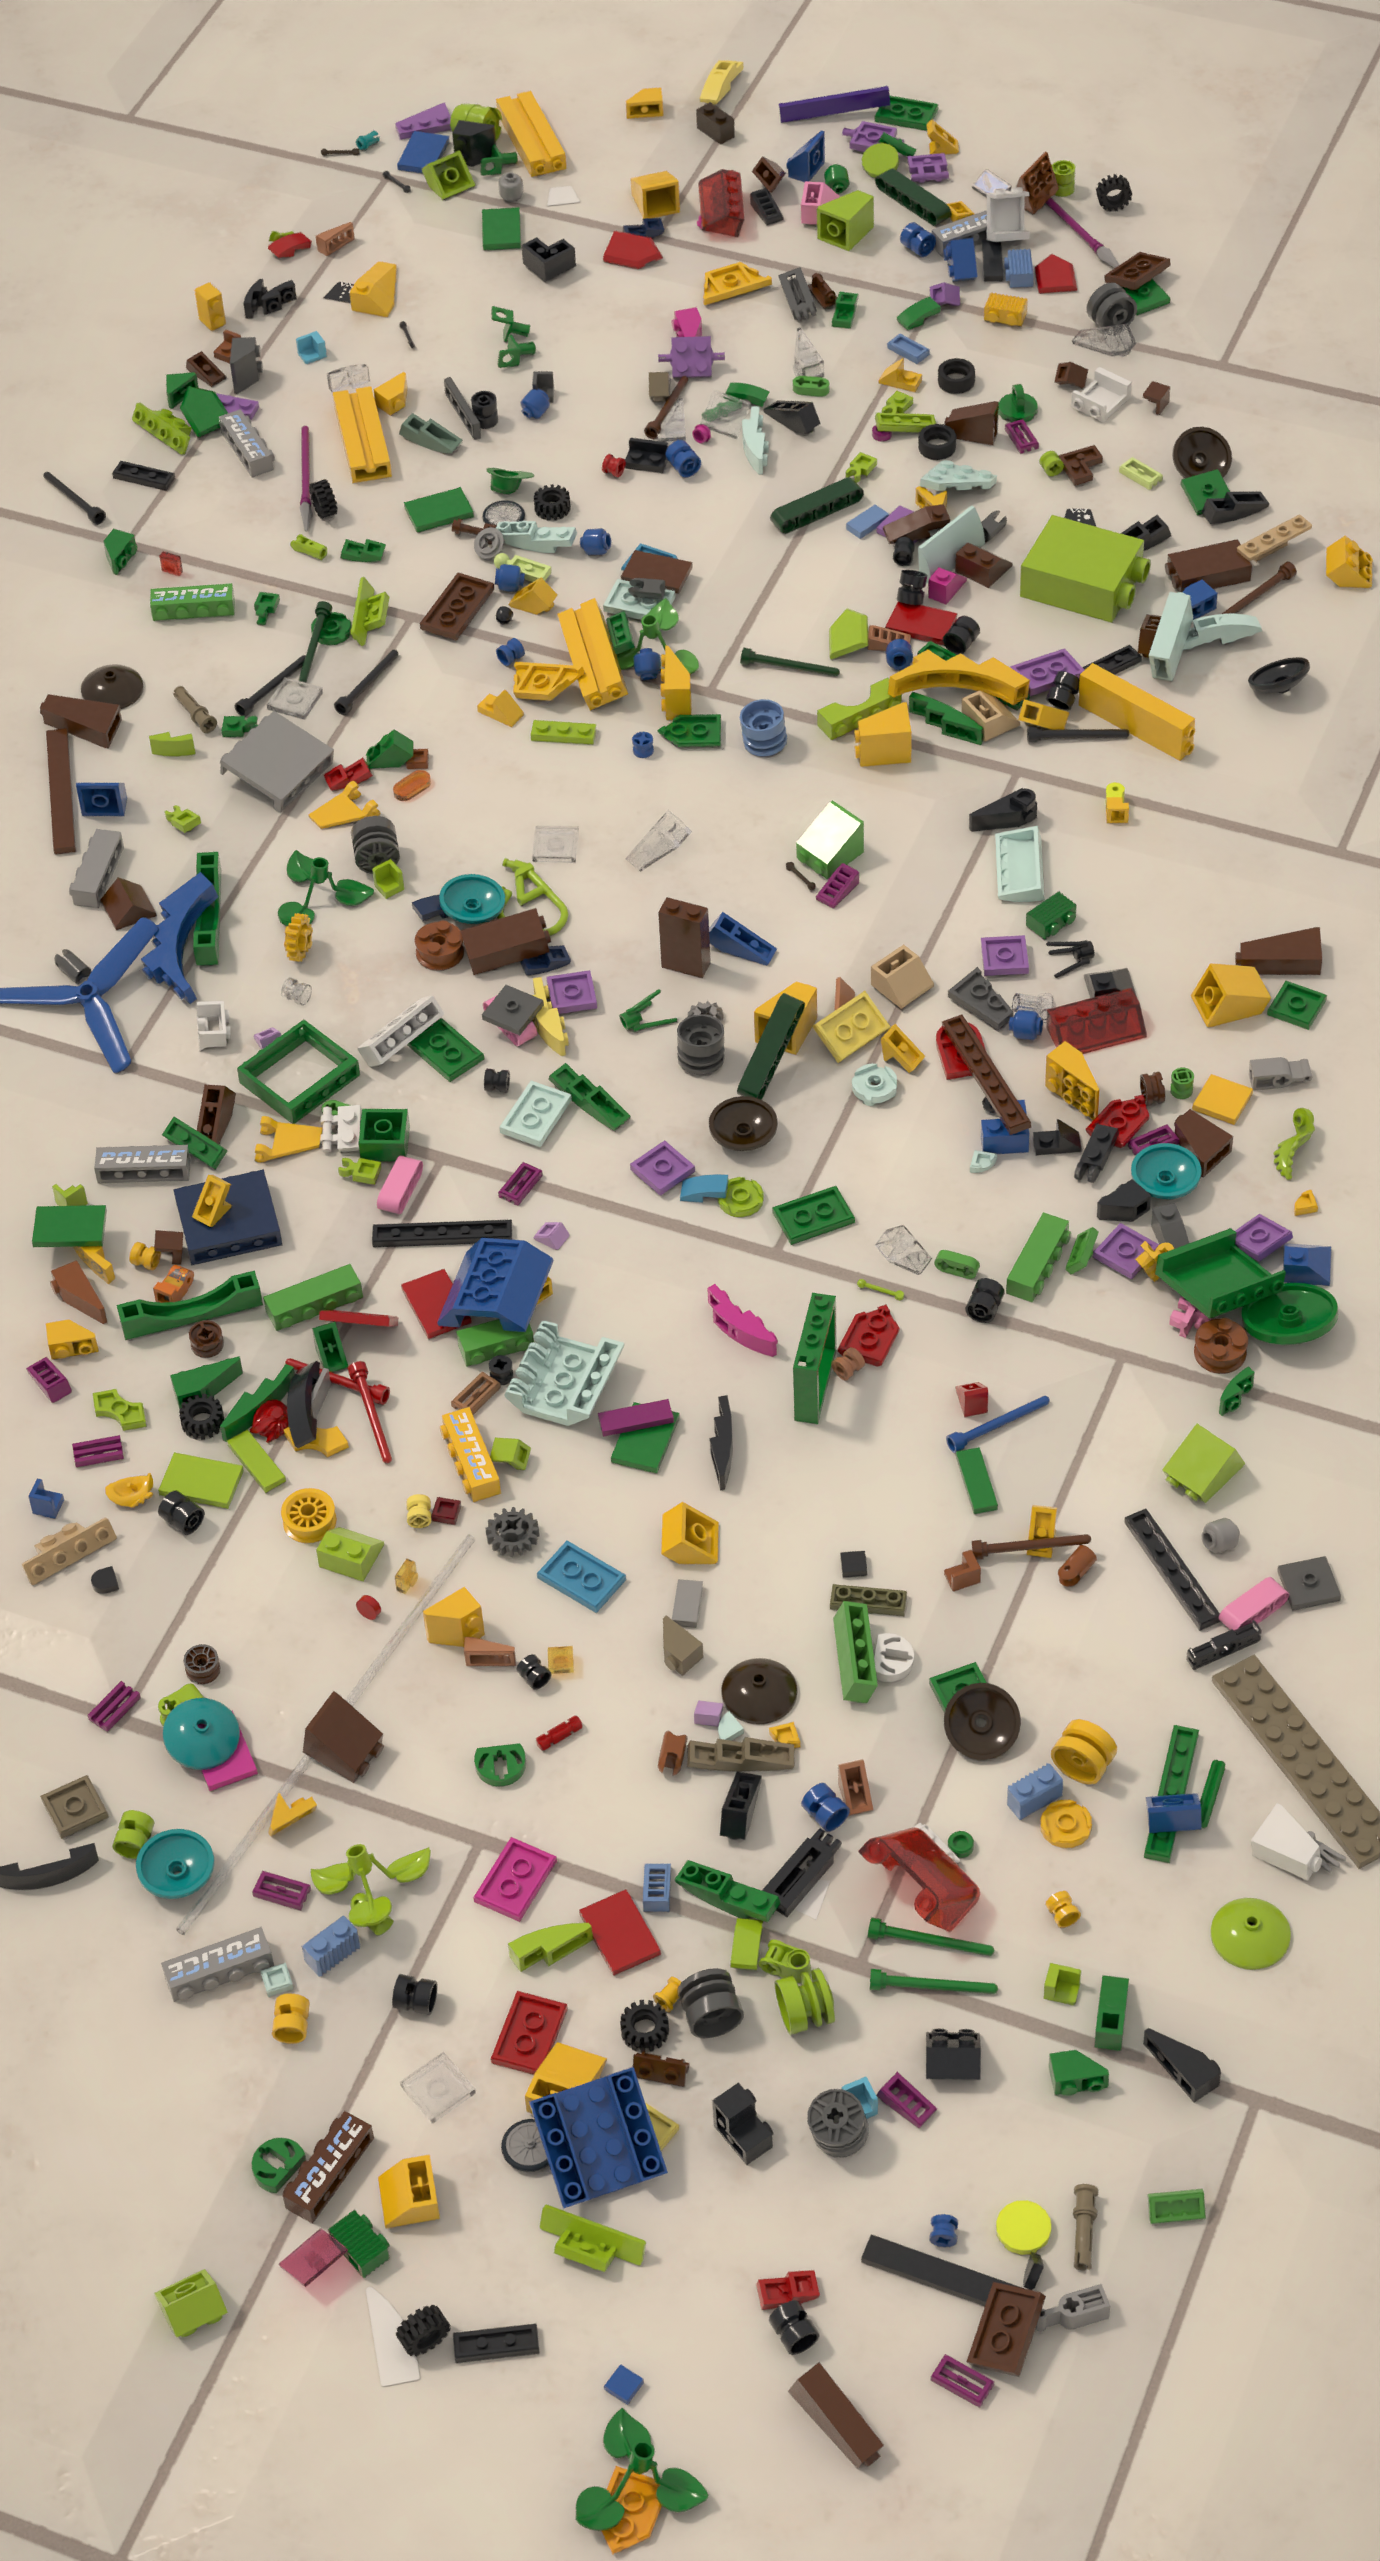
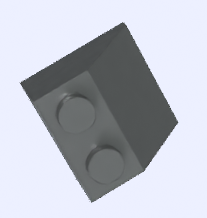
M256 337L232 338L230 368L234 394H239L258 382L259 374L263 373V362L259 361L261 348L256 343Z

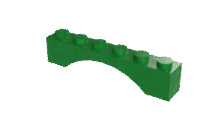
M219 852L197 853L196 874L201 872L213 884L218 898L203 911L196 921L193 937L196 966L217 965L219 959L222 869Z
M254 1270L231 1276L215 1289L188 1300L161 1303L138 1299L117 1305L124 1338L128 1340L263 1306Z

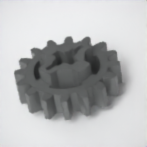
M512 1507L511 1512H507L503 1508L501 1515L494 1513V1520L489 1519L488 1527L485 1529L487 1543L492 1544V1550L500 1549V1555L502 1556L509 1552L510 1557H513L514 1552H518L522 1556L524 1549L531 1551V1544L536 1545L537 1537L540 1535L537 1519L533 1520V1514L525 1515V1509L523 1508L516 1512L515 1507Z

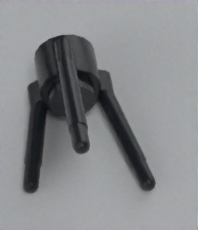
M1091 941L1046 943L1047 946L1070 947L1050 950L1048 954L1073 952L1074 958L1080 960L1054 975L1055 978L1065 975L1082 965L1090 964L1089 959L1094 958L1095 952Z

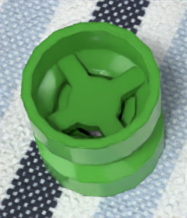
M1185 1067L1175 1069L1171 1074L1170 1093L1177 1099H1187L1193 1093L1194 1073Z

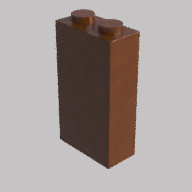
M1236 539L1168 554L1165 571L1167 575H1170L1174 589L1177 588L1178 592H1183L1186 587L1200 580L1206 582L1212 589L1251 581L1252 565L1250 561L1237 552V547L1241 544Z
M666 897L658 912L661 968L703 978L711 963L708 908Z
M534 908L461 930L473 975L550 952L548 943H551L548 930L543 931V929L547 928L543 915L539 916L537 909Z

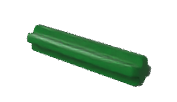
M1217 1759L1212 1761L1200 1799L1201 1828L1208 1826L1226 1764Z

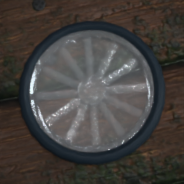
M502 500L488 505L482 517L485 523L497 526L498 522L523 521L525 512L518 503Z

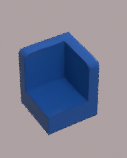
M38 1478L28 1496L33 1514L56 1519L64 1502L63 1494L45 1490L42 1479Z

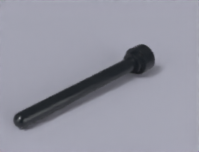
M50 472L43 474L48 482L87 512L88 519L92 523L99 525L105 520L106 513L101 508L89 505Z
M395 649L391 650L347 696L340 697L334 703L335 710L341 715H347L352 710L353 701L398 656V651Z
M306 655L299 657L250 698L240 699L235 703L236 712L240 716H248L253 711L254 704L303 666Z
M1028 725L1027 727L1028 743L1037 742L1041 738H1126L1130 735L1127 729L1041 730V727L1037 728V725Z

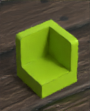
M391 859L372 869L374 886L386 899L404 890L402 871Z
M57 1184L52 1186L55 1202L58 1206H83L88 1204L85 1188L81 1184L76 1187L72 1185L65 1191Z
M495 1437L490 1458L492 1462L508 1463L517 1470H525L531 1447L520 1439Z
M1050 1963L1044 1984L1043 1999L1075 2005L1081 1984V1970Z

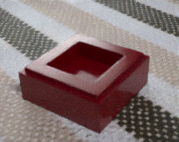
M437 1497L431 1520L433 1522L456 1525L461 1509V1501Z

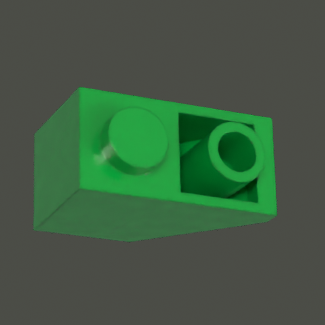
M113 528L103 542L106 557L113 574L118 575L130 558L136 554L137 544L134 534Z
M393 729L389 734L384 735L376 745L368 749L366 757L369 768L401 767L413 757V741Z
M1070 2050L1049 2054V2071L1055 2095L1070 2096L1077 2092H1098L1103 2088H1108V2069L1081 2052Z

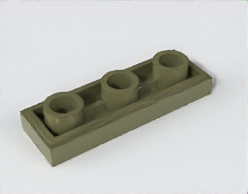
M833 1584L830 1610H838L843 1601L867 1604L868 1613L905 1616L907 1591Z

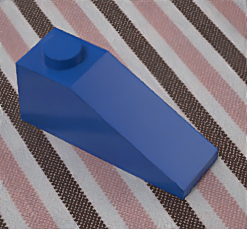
M1203 580L1191 584L1182 592L1190 595L1193 620L1217 608L1218 593Z
M724 912L718 916L709 928L710 944L724 953L767 966L777 950L776 947Z

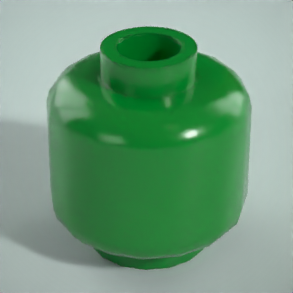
M833 164L824 173L825 184L835 193H842L849 187L848 171L844 166Z

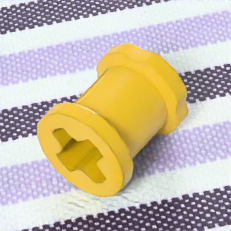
M673 1976L667 1980L668 1984L660 1992H656L653 1995L655 2003H659L661 2009H665L666 2012H671L674 2003L679 1999L677 1989L681 1981Z

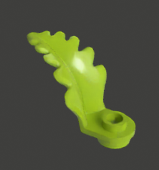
M1298 1108L1293 1113V1123L1297 1134L1279 1143L1278 1147L1280 1148L1274 1152V1155H1279L1274 1159V1163L1279 1162L1276 1169L1282 1170L1280 1174L1285 1176L1287 1180L1292 1179L1291 1166L1293 1165L1292 1157L1295 1151L1307 1142L1315 1131L1313 1124L1314 1115L1306 1108Z

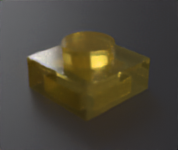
M406 1559L395 1575L396 1590L398 1592L406 1594L409 1588L416 1584L418 1573L415 1561Z
M573 1646L548 1647V1669L551 1674L574 1672Z

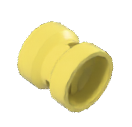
M423 1494L410 1496L406 1501V1507L409 1511L407 1513L408 1525L413 1528L429 1526L431 1524L430 1498Z

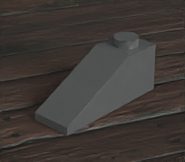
M1175 1203L1152 1208L1151 1227L1159 1245L1166 1242L1172 1244L1174 1248L1189 1244L1183 1220Z

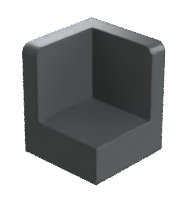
M533 371L532 388L544 391L549 397V403H553L554 400L553 372Z

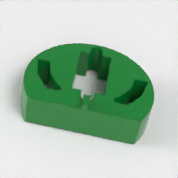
M520 1743L477 1748L475 1752L476 1772L482 1781L491 1786L503 1787L511 1785L519 1780L525 1771V1751ZM514 1756H516L521 1761V1764L517 1763V1760ZM498 1757H502L503 1760L507 1761L508 1774L504 1775V1779H500L499 1775L495 1776L494 1761H498ZM484 1761V1767L480 1768L481 1764Z
M274 2138L264 2142L257 2148L252 2158V2171L257 2184L268 2192L277 2193L306 2160L304 2150L297 2142L288 2138ZM288 2146L295 2153V2155L292 2158L290 2157ZM271 2153L284 2163L285 2168L279 2167L276 2169L263 2159L262 2154L268 2155Z

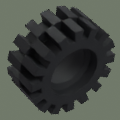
M1113 174L1112 178L1108 175L1107 180L1105 178L1101 179L1102 183L1099 182L1097 184L1098 187H1096L1100 206H1103L1105 210L1108 208V211L1111 212L1112 208L1115 211H1118L1119 207L1121 210L1124 209V204L1127 206L1129 204L1128 201L1132 199V191L1127 178H1123V175L1117 177V174ZM1113 190H1121L1115 196H1108V193Z
M327 479L309 484V493L318 516L323 519L337 514V502Z
M551 484V487L545 485L544 489L540 487L535 492L534 509L536 515L541 516V519L547 517L548 521L551 518H554L555 521L557 517L562 519L564 518L563 515L567 516L568 512H570V495L565 487L561 488L560 485L554 487V484Z
M198 1394L194 1395V1400L189 1397L187 1403L183 1402L182 1408L179 1410L182 1430L186 1432L187 1436L190 1437L192 1435L193 1439L196 1440L198 1436H201V1440H205L206 1435L212 1438L213 1432L216 1434L220 1432V1425L224 1421L220 1401L218 1399L215 1400L214 1396L211 1395L207 1398V1394H202V1398H199ZM201 1413H207L211 1415L209 1418L202 1421H197L193 1419L196 1415Z
M639 2000L640 2005L637 2006L633 2002L631 2003V2009L626 2007L624 2014H621V2036L628 2047L632 2046V2050L636 2051L640 2047L641 2053L645 2051V2048H649L650 2052H653L655 2045L659 2049L662 2047V2041H667V2035H669L668 2016L665 2009L661 2010L659 2003L654 2007L652 2000H649L648 2004H644V2000ZM640 2020H651L655 2024L654 2029L646 2033L636 2031L634 2026Z
M427 2305L423 2307V2310L417 2309L414 2315L410 2314L407 2316L408 2320H403L401 2322L402 2326L397 2328L396 2336L407 2354L419 2356L420 2353L425 2354L428 2349L432 2350L435 2348L434 2345L440 2344L442 2338L447 2337V2332H450L451 2328L438 2306L431 2305L429 2307Z

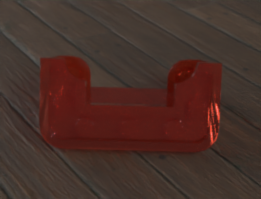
M912 1827L871 1838L858 1851L868 1862L882 1864L887 1870L891 1871L895 1866H901L923 1888L915 1898L914 1906L916 1912L927 1923L951 1932L980 1898V1889L977 1884L926 1832L919 1828Z

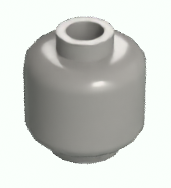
M509 172L499 179V194L504 200L515 202L523 195V180L518 174Z
M1228 1518L1209 1522L1203 1529L1202 1542L1207 1549L1214 1553L1235 1548L1239 1541V1528Z

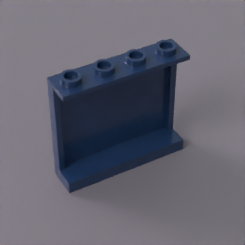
M264 1169L222 1178V1180L231 1184L225 1201L232 1206L213 1227H209L192 1217L205 1182L173 1189L191 1266L282 1246L281 1233Z

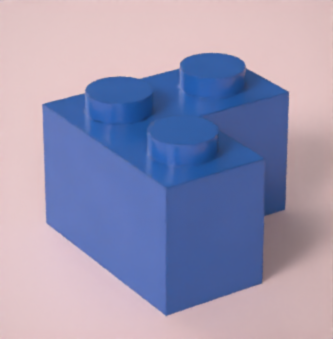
M974 239L951 240L946 245V249H943L944 260H947L949 265L948 276L952 277V282L975 280L978 276Z
M1017 1100L1026 1113L1025 1100ZM1000 1119L981 1120L982 1151L995 1154L1029 1152V1129L1010 1135Z

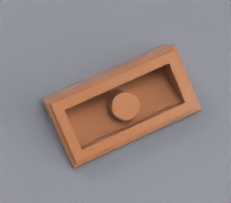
M841 977L836 979L835 1010L855 997L854 990Z

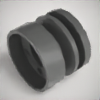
M369 816L359 820L353 826L351 838L355 863L360 870L373 874L372 869L390 859L396 865L398 864L400 854L395 825L391 820L381 816Z
M704 1014L692 1015L681 1021L677 1028L678 1064L683 1070L697 1075L710 1074L717 1071L725 1060L723 1024L718 1019Z
M713 1968L696 1972L681 1982L677 1989L682 2009L686 2012L688 2026L695 2037L714 2038L724 2035L736 2028L744 2018L741 2003L735 1995V1987L732 1984L731 1976L724 1969Z
M830 2089L820 2093L812 2101L808 2109L807 2123L816 2145L824 2153L833 2157H847L855 2154L864 2146L868 2137L869 2124L860 2101L852 2093L843 2089ZM834 2116H840L839 2123L833 2122L835 2119Z

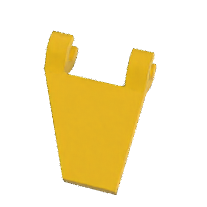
M351 781L342 793L308 814V816L320 829L358 821L369 816H379L381 813L377 809L378 804L373 799L366 803L363 810L351 801L361 796V793L357 790L359 785L355 781Z
M262 1116L260 1134L270 1135L275 1132L272 1149L264 1144H256L255 1161L262 1163L271 1159L319 1148L320 1135L323 1128L275 1121L271 1117Z

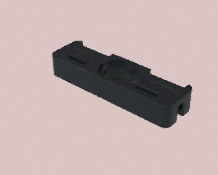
M1252 1620V1623L1234 1631L1232 1629L1211 1638L1207 1643L1193 1649L1190 1647L1187 1650L1186 1660L1191 1668L1196 1670L1259 1642L1262 1630L1257 1622Z

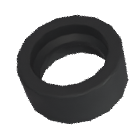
M953 358L939 365L938 384L942 390L958 394L967 392L974 386L975 368L970 361ZM959 373L965 375V377L956 379L950 378L947 375Z
M932 424L924 427L919 432L918 437L920 453L931 460H942L952 456L956 450L955 431L944 424ZM942 439L947 441V443L933 445L928 443V441Z

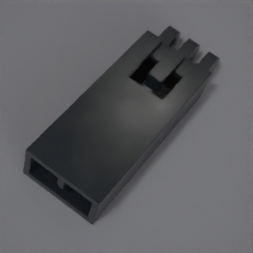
M821 1828L817 1830L811 1839L806 1838L762 1890L779 1897L781 1903L776 1911L785 1917L792 1913L832 1866L834 1854L842 1844V1841L836 1839L830 1845L833 1836L827 1834L823 1838L825 1831ZM809 1855L813 1858L807 1861V1866L809 1867L807 1871L805 1868L803 1870L799 1868Z

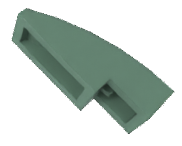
M414 413L402 423L399 435L422 447L452 454L463 441L431 418L426 422Z

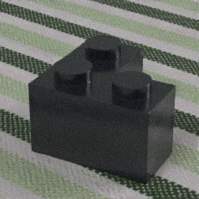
M536 237L521 245L523 264L545 282L576 267L575 247L565 239L547 246Z
M738 2082L712 2100L713 2120L716 2130L743 2162L748 2165L773 2148V2131L766 2121L761 2122L757 2117L755 2110L756 2098L749 2089L745 2090Z

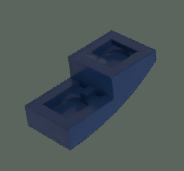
M661 218L642 219V225H623V232L649 238L659 236L665 230Z
M433 895L412 902L413 910L422 921L440 915L442 919L449 917L440 906V895Z
M548 946L550 952L520 961L525 974H541L570 964L571 959L565 946Z

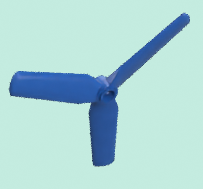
M140 918L94 967L87 981H84L80 986L0 988V1003L47 1005L81 1003L84 1006L86 1022L113 1073L121 1072L131 1064V1058L112 1011L101 996L116 985L158 931V926L147 918Z

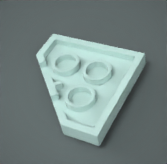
M943 460L921 478L920 486L937 491H946V488L955 487L956 490H971L972 487L981 486V489H990L996 484L997 475L991 474L988 470L978 471L968 465L959 466L955 465L952 461Z

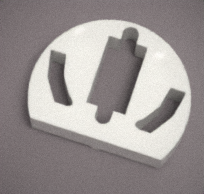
M891 1633L878 1635L874 1656L877 1680L896 1682L902 1680L911 1672L914 1651L911 1644L905 1638ZM885 1656L907 1659V1662L885 1659Z

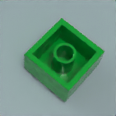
M362 1109L358 1141L360 1158L373 1161L396 1162L399 1156L407 1157L410 1132L408 1109Z

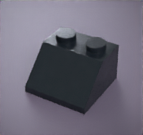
M459 120L452 133L454 153L460 151L467 166L474 167L481 164L482 158L491 157L492 145H496L495 125Z

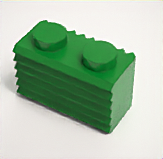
M1058 891L1026 913V926L1046 940L1050 935H1056L1066 924L1070 925L1074 922L1077 905Z
M353 2210L330 2227L328 2233L333 2244L363 2278H366L372 2271H375L376 2268H379L380 2265L389 2260L388 2248L390 2245L381 2233L378 2235L372 2230L373 2225L366 2215L360 2216L356 2210Z

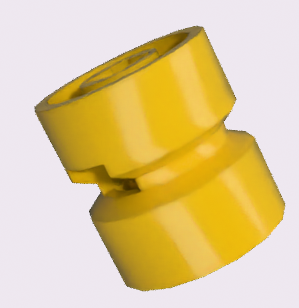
M291 1993L283 1994L276 1998L275 2018L272 2026V2036L274 2039L288 2044L299 2043L306 2039L307 2019L310 2002L306 1997Z

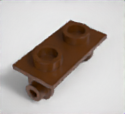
M814 273L812 275V284L808 285L810 292L823 309L836 305L837 296L835 292L823 280L821 274Z
M645 2051L634 2054L633 2067L637 2078L685 2087L686 2074H688L690 2063L685 2062V2059L679 2060L666 2057V2060H663L661 2056L648 2054Z

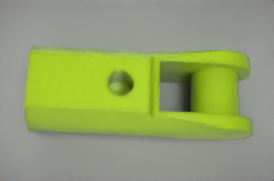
M299 534L296 540H292L290 543L293 550L305 553L319 560H322L327 555L326 546L310 540L302 534Z

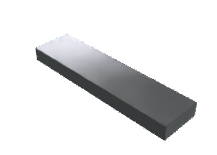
M445 378V395L474 440L480 439V422L452 378Z

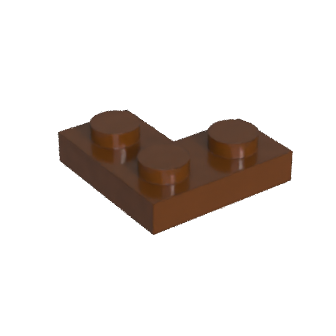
M1095 445L1058 455L1059 459L1064 463L1063 470L1074 486L1093 481V473L1088 467L1103 463V456Z

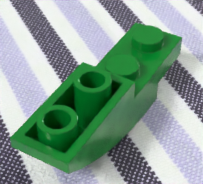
M690 1860L686 1861L675 1878V1882L696 1897L741 1919L753 1917L768 1923L781 1903L776 1895L735 1882L731 1874Z

